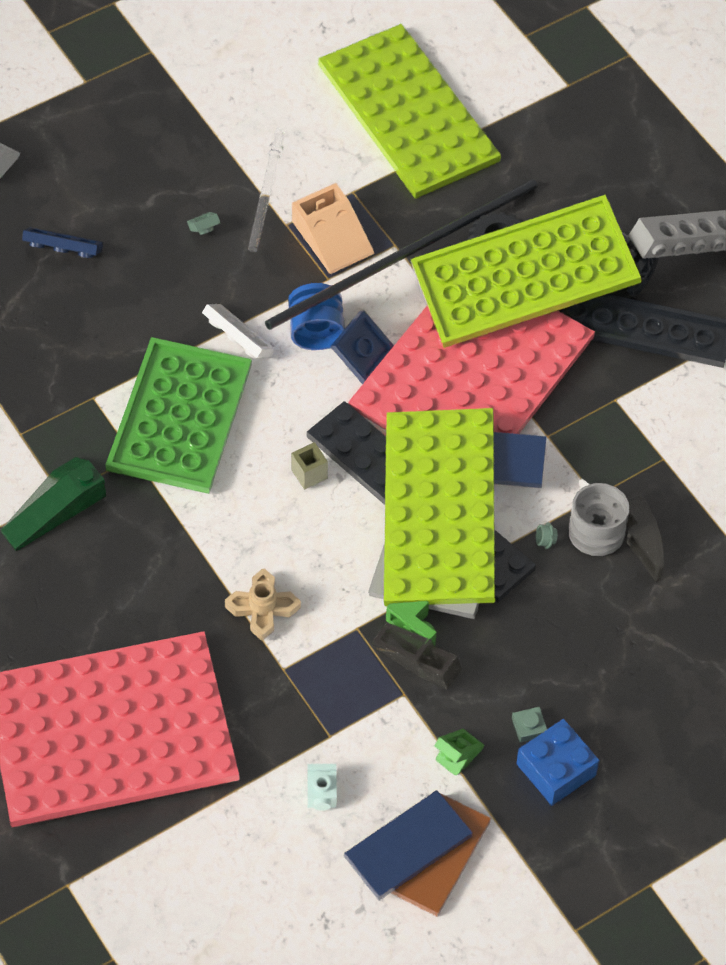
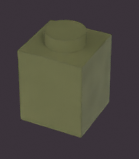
M313 442L291 453V471L305 490L328 479V461L316 443Z

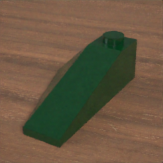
M78 457L71 459L52 471L4 525L1 533L15 551H18L106 497L104 478L90 461Z

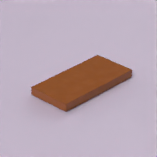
M441 794L472 831V837L391 892V894L436 917L440 914L491 822L490 817Z

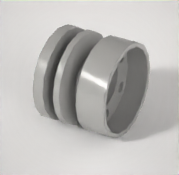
M602 483L584 486L576 493L571 508L569 538L577 549L591 556H605L621 547L625 538L626 524L629 516V502L625 494L614 486Z

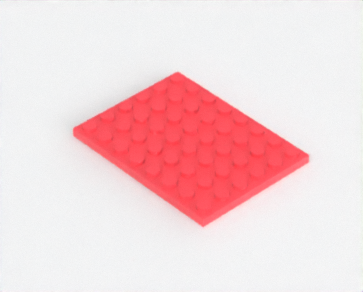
M426 306L349 400L348 404L363 417L385 430L387 412L493 408L494 432L520 434L594 338L595 332L563 313L554 311L443 348L428 306Z
M205 632L0 672V768L11 827L239 780V772Z

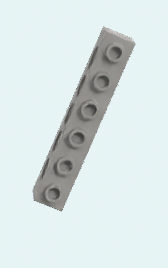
M726 210L639 218L628 236L642 258H659L663 256H679L682 254L726 250Z

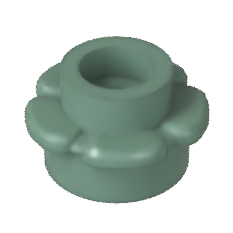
M547 522L545 525L539 524L536 530L537 545L544 546L545 549L550 548L557 541V529L553 528L550 522Z

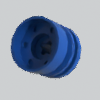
M310 283L298 287L289 295L288 308L332 285ZM341 293L290 319L291 339L295 345L307 350L331 348L330 346L345 329Z

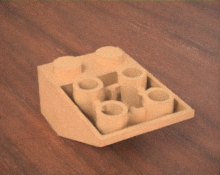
M336 183L292 203V222L330 274L374 254V250L348 198Z

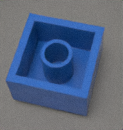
M562 719L519 748L516 764L552 806L595 777L600 760L570 725Z

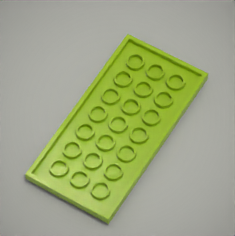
M402 23L318 58L319 67L415 199L500 162L501 154Z
M606 195L411 259L414 272L443 348L641 283V276Z
M493 408L387 412L384 606H388L390 603L428 601L429 605L495 603Z

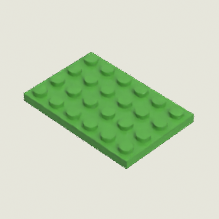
M151 337L107 459L106 471L210 494L252 367V359Z

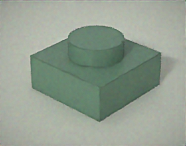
M208 212L187 221L190 231L205 234L213 231V226L219 224L220 221L217 213Z
M540 707L512 713V721L520 743L532 740L547 730Z

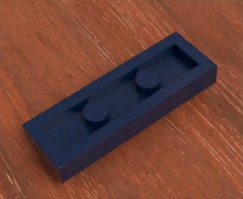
M32 227L23 230L22 240L30 242L29 245L32 247L44 248L45 245L54 247V251L69 253V250L77 251L79 256L93 258L94 255L102 252L103 242Z

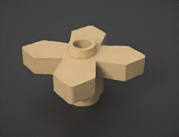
M263 568L252 577V587L249 592L235 591L225 599V608L235 617L252 615L250 631L260 640H264L274 631L273 616L291 617L301 608V601L292 592L276 593L275 577Z

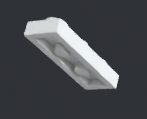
M221 304L206 305L202 313L209 318V323L216 328L224 330L229 340L242 345L246 349L247 355L254 359L271 357L275 349Z

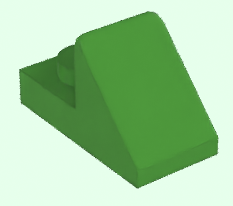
M428 601L390 603L387 606L386 621L426 652H429L435 646V629L427 621H422L428 615Z
M460 729L439 737L434 745L440 751L436 756V761L453 775L457 776L479 754L485 745L466 730Z

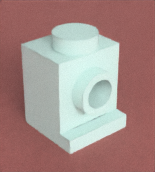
M308 764V808L321 811L336 808V764Z

